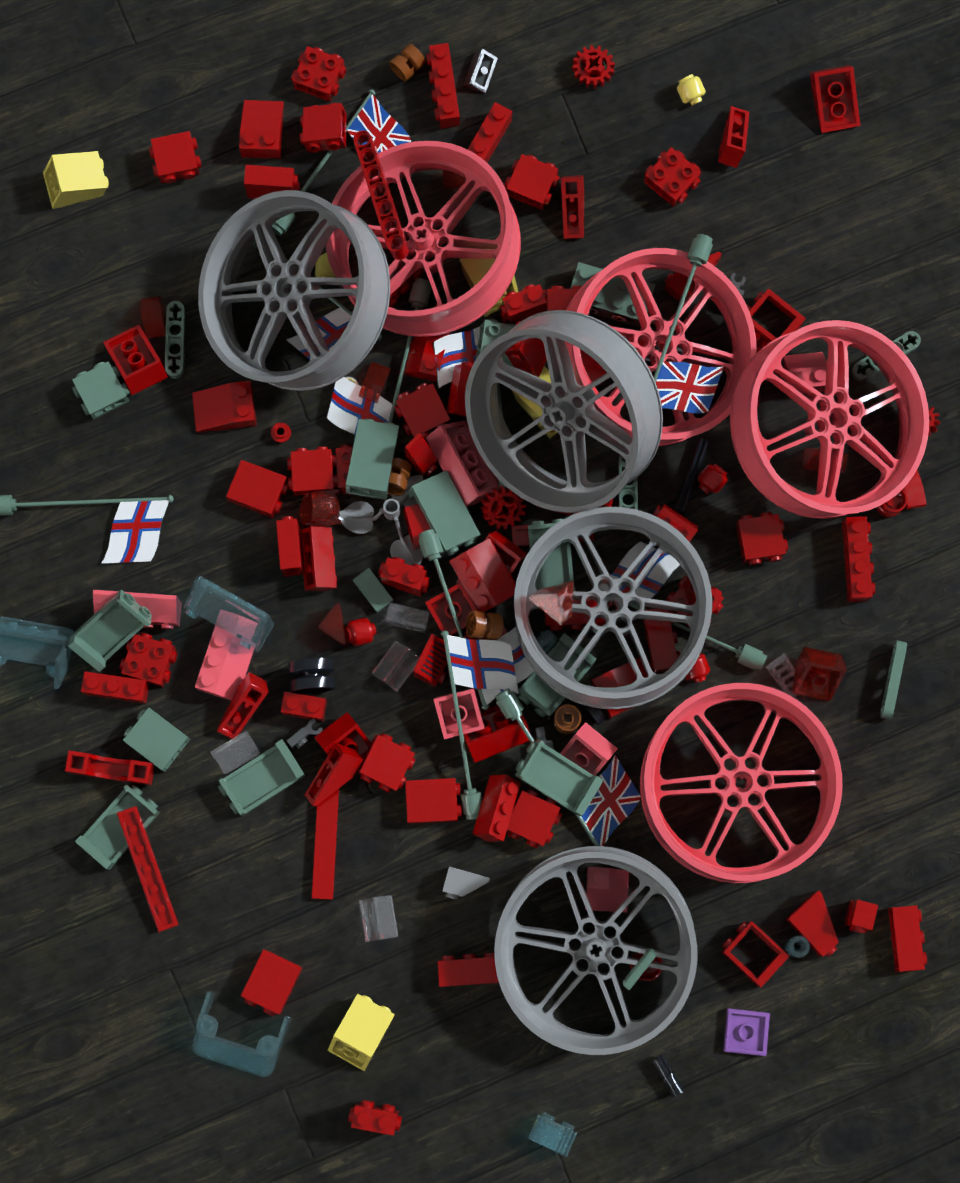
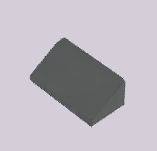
M484 49L476 51L463 86L486 93L498 58Z

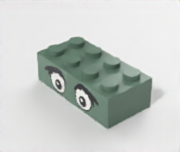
M578 262L571 287L583 286L586 281L603 269ZM620 277L612 278L597 294L589 313L641 328L626 283ZM646 282L653 295L656 284Z

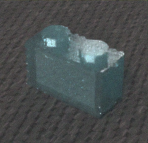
M543 1112L542 1115L537 1114L527 1138L567 1157L577 1135V1132L573 1130L575 1126L565 1121L561 1125L554 1121V1116Z

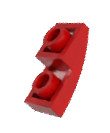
M916 470L914 476L903 488L908 497L906 509L926 506L924 488L919 472Z

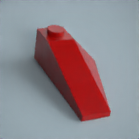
M451 332L435 336H415L410 344L403 375L437 382L436 366L438 365L440 371L445 349L435 355L433 342L450 335Z

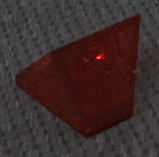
M574 581L539 589L530 595L528 599L562 625L572 616Z

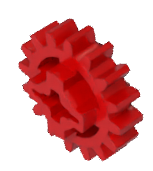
M591 45L590 50L583 47V53L577 52V58L573 59L572 71L575 72V79L580 77L579 84L586 82V88L593 84L594 89H596L597 84H600L602 87L604 86V80L610 82V76L614 74L615 62H611L613 59L612 55L607 56V49L602 52L601 46L594 49L593 45Z
M500 485L498 491L492 488L493 493H486L488 499L482 500V503L485 505L481 507L484 519L488 520L489 525H494L496 529H499L501 525L504 529H507L508 524L514 527L515 520L521 521L519 515H525L522 509L526 507L524 499L512 492L508 487L505 489L503 485Z

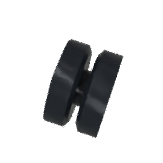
M311 658L288 663L289 675L298 677L290 681V693L315 694L336 689L335 678L328 676V674L334 671L333 659Z

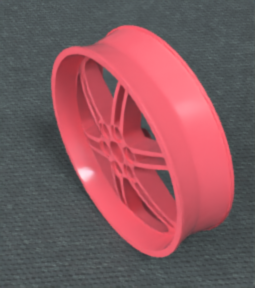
M415 141L386 149L378 153L387 183H396L398 185L409 221L408 225L402 229L405 239L410 238L407 241L409 253L406 258L402 260L395 259L389 266L390 294L400 287L416 270L425 269L437 300V307L415 311L396 310L388 307L383 329L397 334L418 337L441 335L458 330L488 312L510 285L517 269L521 250V235L517 216L510 203L504 184L497 173L487 162L463 147L440 141ZM361 165L343 183L332 203L351 211L355 215L371 197ZM425 170H447L466 178L465 183L434 217L428 218L425 216L412 182V173ZM404 177L407 179L419 213L413 215L401 181ZM483 191L490 192L497 203L500 214L501 230L499 236L495 240L450 235L478 195ZM368 225L374 234L379 236L377 238L382 248L388 249L385 239L381 238L384 237L381 227ZM442 226L441 229L435 230L437 227ZM339 228L333 231L326 244L328 260L336 278H352L348 256L349 246L352 243ZM448 243L447 246L441 247L443 244ZM397 245L394 249L400 248L401 245ZM416 255L415 258L408 260L409 257ZM430 258H435L432 262H428ZM445 259H496L490 270L472 289L457 299H452L443 268ZM437 272L440 274L448 301L444 305L432 275ZM342 285L344 289L357 288L356 285ZM348 296L350 301L355 306L356 297Z
M651 248L622 256L586 281L574 295L566 311L588 315L594 299L604 285L615 277L623 279L637 313L641 330L612 328L622 336L629 337V342L635 347L644 361L645 357L651 360V366L648 367L652 373L656 371L675 314L669 321L662 318L652 293L642 276V271L648 269L670 270L688 278L693 266L687 258L688 252L670 248ZM709 262L696 267L692 281L695 282V289L684 302L679 318L701 290L704 294L684 322L678 318L675 336L672 335L663 362L682 361L708 367L724 366L723 370L727 375L726 383L716 403L703 417L696 418L693 413L684 412V420L681 411L672 410L675 422L672 426L662 427L659 446L671 445L699 435L730 415L732 397L739 377L746 365L756 354L754 325L744 299L724 273ZM708 299L717 305L725 320L730 335L732 353L693 343L685 338L686 329ZM650 323L656 326V332L651 330ZM638 338L643 340L644 347L638 344ZM565 341L576 382L581 386H586L591 383V380L583 365L580 349ZM677 346L682 349V355L677 352ZM692 351L729 361V364L692 355ZM595 387L592 388L595 394L599 393ZM616 387L609 397L602 396L594 402V407L633 438L631 422L624 420L620 414V410L625 403L623 397L615 406L612 405L613 400L620 393L618 387Z
M832 320L813 323L780 336L768 343L753 356L740 375L734 390L730 410V428L738 461L751 483L762 495L788 512L799 516L823 519L876 508L892 499L908 484L918 469L926 449L929 433V411L926 394L919 375L908 357L895 343L878 331L862 324ZM818 338L826 341L828 345L824 395L781 366L782 358L791 349L805 341ZM847 347L857 348L866 354L881 370L889 385L856 400L851 399L848 394L849 365ZM764 380L774 384L808 413L806 422L769 440L762 437L757 419L758 394L760 385ZM892 389V396L865 409L862 402ZM834 395L837 397V403L834 401ZM893 400L897 404L900 424L898 448L895 458L861 425V418L864 415ZM817 402L820 404V411L816 407ZM849 407L853 410V415L849 413ZM815 423H817L819 427L818 431L815 429ZM848 428L851 430V436L847 432ZM804 429L805 437L774 450H767L768 445ZM831 435L834 438V444L830 440ZM816 438L820 442L817 491L814 495H810L797 490L781 479L770 464V459L778 452ZM846 443L878 468L881 476L879 481L866 493L850 501L839 502L836 500L835 493L840 475L844 444Z
M730 683L711 687L691 696L667 716L654 733L645 752L640 774V795L644 814L651 831L664 850L685 868L708 879L727 883H750L779 876L794 869L811 857L829 835L839 812L842 797V771L837 750L829 733L820 720L805 705L790 695L768 686L752 683ZM730 701L759 702L764 706V716L746 752L742 757H737L704 715L705 710L711 706ZM774 712L775 717L759 754H756L752 750L770 713ZM694 717L699 718L723 750L725 755L722 758L695 722ZM784 718L791 721L812 743L820 759V767L817 770L766 771L763 769L762 760L779 719ZM685 722L694 729L718 766V773L716 775L665 780L661 777L660 763L662 753L671 733L677 725ZM750 758L754 760V769H748L746 767V759ZM725 760H731L734 763L732 771L724 767ZM817 775L820 778L819 781L774 784V777ZM758 776H764L767 779L765 787H761L757 783ZM718 778L725 782V788L722 790L715 786V781ZM736 779L744 781L743 789L742 787H736ZM709 781V788L662 791L660 788L663 785ZM815 786L819 789V811L811 831L801 844L796 845L789 839L765 799L764 795L767 790ZM717 794L721 798L720 807L700 849H693L688 846L671 829L659 807L662 797ZM750 795H755L758 798L756 806L749 803L748 797ZM729 796H734L737 799L736 807L728 805L727 799ZM740 808H745L750 812L776 848L777 854L771 861L758 866L743 868L724 867L716 862L717 851ZM763 808L786 844L787 851L782 848L757 810ZM725 810L731 814L709 856H706L705 851Z

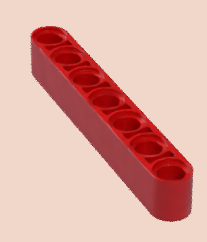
M362 130L354 135V145L386 246L394 259L402 260L408 255L409 248L376 145L370 133ZM397 245H401L400 248L394 249Z

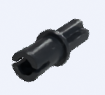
M664 1055L656 1056L653 1059V1063L662 1077L661 1081L665 1082L672 1097L684 1092V1088H682L675 1076L676 1071L671 1069Z

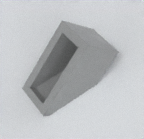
M449 867L442 892L446 893L445 897L458 900V896L464 897L489 883L490 878Z

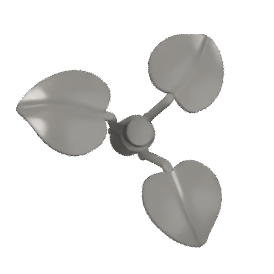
M422 475L411 476L407 480L408 484L405 494L401 496L392 495V499L386 500L383 508L375 516L374 509L370 504L359 501L350 504L338 513L339 520L349 531L356 534H366L373 529V521L384 514L387 519L395 521L400 540L394 541L391 545V557L401 558L405 560L404 563L411 566L413 563L420 565L423 560L421 549L413 550L409 534L403 537L398 517L400 515V507L403 505L407 507L418 504L415 497L410 499L407 491L412 485L423 481Z

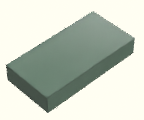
M370 568L353 579L355 585L377 613L394 601Z
M648 948L623 980V986L628 990L632 988L656 957L654 950Z

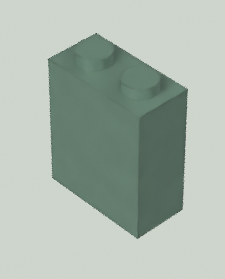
M148 707L147 710L144 709L137 717L138 722L134 727L130 726L126 730L123 741L162 771L166 772L191 739Z

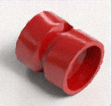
M902 489L892 499L876 507L879 514L886 518L898 515L907 504L908 497L906 492Z

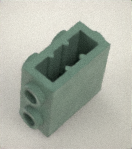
M495 319L484 320L479 329L476 359L486 346L498 337L508 333L516 324H503ZM504 353L503 361L507 365L514 367Z
M109 361L98 363L94 366V369L88 372L83 371L77 374L76 378L72 379L75 385L72 389L76 397L82 398L84 403L81 406L86 416L90 414L93 420L129 402L127 395L130 392L125 383L120 384L118 378L121 375L116 366L111 367Z

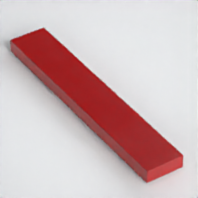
M339 789L317 805L312 899H333Z
M134 806L116 813L158 932L179 925L138 807Z

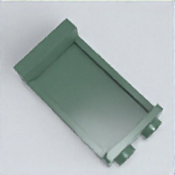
M372 419L358 420L346 481V493L386 500L396 441L399 434V425L391 422H375Z
M447 470L409 488L407 493L410 499L415 497L430 528L434 529L435 533L439 536L444 553L440 554L441 556L448 554V556L453 555L459 551L458 548L462 546L468 548L476 543V539L481 534Z
M563 519L552 520L551 524H544V521H533L532 525L528 526L529 550L546 531ZM570 542L559 545L544 562L535 581V588L537 590L575 591ZM534 598V600L549 599V598Z
M120 590L70 636L68 647L100 672L105 668L106 661L143 626L146 625L148 627L151 624V612L146 607H141L131 594Z
M564 633L548 656L553 661H562L575 641ZM578 647L564 668L565 670H569L584 648ZM590 653L574 673V678L578 682L596 661V658ZM535 671L518 689V698L526 705L529 703L535 707L534 711L542 718L545 716L550 718L565 700L564 696L549 687Z
M283 740L278 741L274 747L230 775L219 779L221 785L218 788L224 797L229 796L232 801L229 805L235 815L237 813L241 816L246 815L306 776Z
M542 740L531 742L526 751L528 753L526 758L522 759L516 767L517 773L515 776L574 814L583 816L604 780L597 775H592L545 745Z
M126 784L124 786L125 789L83 836L80 835L75 841L108 870L129 849L116 813L137 806L145 829L160 813L156 810L158 805L150 798L145 800L140 796L143 792L134 784L131 787Z

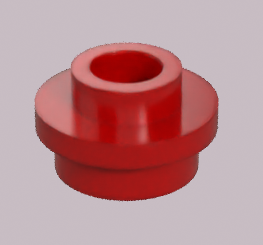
M277 423L271 429V436L274 441L284 443L291 437V429L285 423ZM283 429L285 432L283 435H278L277 431Z

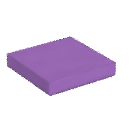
M727 1008L723 1051L766 1056L770 1013Z

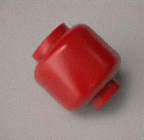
M717 464L706 465L697 477L701 483L698 487L707 494L710 491L715 494L718 493L728 481L726 477L727 472Z
M367 618L349 621L347 627L344 628L346 640L353 646L371 643L374 635H376L375 624L370 623Z
M700 653L696 663L685 676L686 680H694L695 683L706 680L710 667L704 654Z

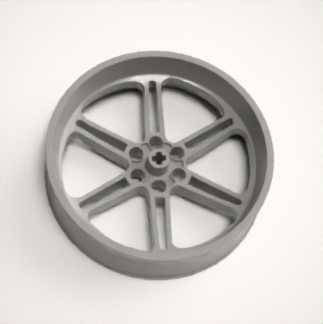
M296 190L273 192L256 198L240 208L223 225L211 243L202 266L199 281L198 304L200 318L211 347L218 357L235 372L252 380L269 383L282 389L295 391L314 390L330 385L345 377L363 361L374 346L387 316L390 299V275L387 259L378 238L371 228L357 215L311 193ZM294 212H318L319 218L287 262L272 230V224ZM338 228L341 229L355 248L359 276L355 278L311 277V271L333 231ZM256 240L267 271L266 277L259 281L234 284L239 266L248 249ZM319 285H358L355 289L319 290ZM257 290V293L232 295L233 292ZM355 296L356 304L350 321L340 339L329 350L310 311L309 304L315 298ZM265 301V307L255 327L248 351L245 352L239 344L235 333L232 303ZM288 317L299 338L310 353L311 359L308 364L295 370L269 371L265 367V359Z
M565 310L546 311L521 321L508 333L498 337L484 348L475 360L466 384L465 410L467 422L474 444L484 462L493 474L512 492L526 501L545 509L576 513L592 510L606 504L626 484L636 479L648 467L657 452L661 440L663 426L662 404L656 382L649 367L635 347L618 331L606 323L583 313ZM528 338L541 339L545 347L551 383L507 365L503 361L504 353L521 340ZM565 341L590 355L607 373L586 386L579 385L576 382ZM611 377L614 383L598 394H595L592 388ZM497 383L503 384L542 408V415L518 433L511 435L501 413ZM616 386L629 412L633 438L594 407V402ZM539 422L542 423L544 429L517 444L516 438ZM551 430L557 431L561 438L567 481L550 474L537 465L522 450L523 447ZM585 433L622 455L626 461V466L621 474L603 482L592 483L587 479Z
M601 507L576 513L561 520L546 531L525 557L517 577L514 595L518 640L528 663L535 673L549 687L565 698L582 705L600 709H624L643 705L663 696L679 684L690 672L702 651L712 615V592L707 571L691 543L673 526L656 516L624 507ZM609 529L631 530L645 534L649 537L650 542L622 577L613 579L608 574L589 539L592 533ZM579 538L584 540L601 575L595 577L578 541ZM565 542L572 543L579 554L593 589L589 592L537 590L535 588V581L544 562L559 545ZM656 545L659 546L636 580L631 579L630 576L651 549ZM666 553L675 558L686 572L693 586L696 602L693 605H684L637 596L635 591L660 555ZM605 583L609 586V589L601 591L598 586ZM626 585L630 588V591L622 593L619 588ZM549 598L581 600V604L534 601L533 599ZM588 600H595L597 606L593 608L588 607L586 602ZM636 604L639 610L632 612L628 609V606ZM615 605L616 611H609V606ZM644 607L691 613L692 616L644 611ZM540 608L584 613L590 617L589 622L562 661H553L537 642L528 618L530 611ZM602 618L606 621V624L604 626H597L595 620ZM635 619L682 622L689 625L691 632L687 645L677 661L665 673L655 674L650 668L632 624ZM623 620L627 623V626L625 628H618L616 622ZM592 630L596 633L569 670H565L564 668L589 631ZM613 632L637 679L634 683L621 687H593L576 681L574 673L603 634ZM628 634H630L645 668L647 678L642 676L624 638Z
M586 846L574 848L556 854L537 865L520 881L510 896L499 920L495 938L496 973L505 999L513 1012L526 1027L541 1039L564 1050L579 1054L607 1055L620 1053L638 1047L657 1036L675 1019L683 1008L692 989L697 968V941L694 924L688 906L678 888L667 875L651 862L631 852L613 847ZM584 863H601L615 866L632 873L639 879V886L606 921L596 919L578 876L577 868ZM568 871L572 873L588 912L587 916L581 917L566 875ZM553 877H560L564 882L579 928L575 932L522 926L517 922L516 914L523 902L538 886ZM645 886H649L650 890L621 925L615 921ZM659 893L667 899L674 912L679 928L680 948L674 954L652 949L656 952V957L676 961L677 965L652 961L648 967L673 972L677 976V982L669 996L656 1010L642 1019L634 1020L629 1016L614 967L618 963L636 965L640 958L628 957V951L644 954L648 947L623 942L620 934L653 894ZM590 922L594 924L595 930L590 933L586 932L583 929V925ZM612 926L616 929V934L614 936H607L604 933V929ZM516 932L565 938V943L559 944L517 936ZM572 939H579L581 946L574 949L570 946L569 942ZM518 943L567 952L573 957L570 965L538 1003L528 1001L519 985L513 959L514 946ZM593 945L601 946L599 954H595V951L591 952ZM616 946L621 947L624 951L619 957L614 956L611 952ZM585 959L589 965L587 968L581 969L577 966V961ZM607 963L610 969L608 972L602 973L598 970V965ZM573 970L578 976L547 1011L543 1010L544 1005ZM587 974H594L597 977L612 1014L615 1030L610 1034L600 1035L581 1032L561 1024L554 1018V1010ZM612 978L626 1020V1025L624 1026L621 1025L604 981L606 979Z

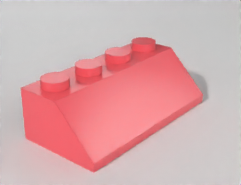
M466 420L441 425L425 437L443 472L447 470L466 507L476 505L482 500L487 499L486 493L492 494V488H495L497 491L499 490L498 479L479 454Z
M93 590L94 614L119 591ZM125 592L131 594L141 607L144 606L151 612V624L148 627L146 625L143 626L144 628H153V625H161L162 629L172 630L174 626L180 627L182 602L176 595Z
M221 609L195 688L198 691L231 701L237 688L246 676L262 624L240 614Z

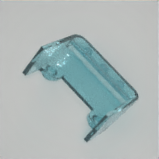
M199 575L193 582L183 607L186 610V615L193 619H196L197 616L204 618L236 636L240 640L239 644L249 650L253 647L256 652H259L275 625L270 615Z
M0 617V666L4 665L8 659L46 666V673L54 678V689H59L68 670L72 651L68 645L70 636L74 634V631L65 627Z
M207 992L196 1024L193 1040L194 1053L197 1056L261 1077L272 1074L291 1017H284L278 1037L272 1035L263 1036L259 1040L256 1049L216 1036L218 1022L213 1016L208 1015L215 992Z

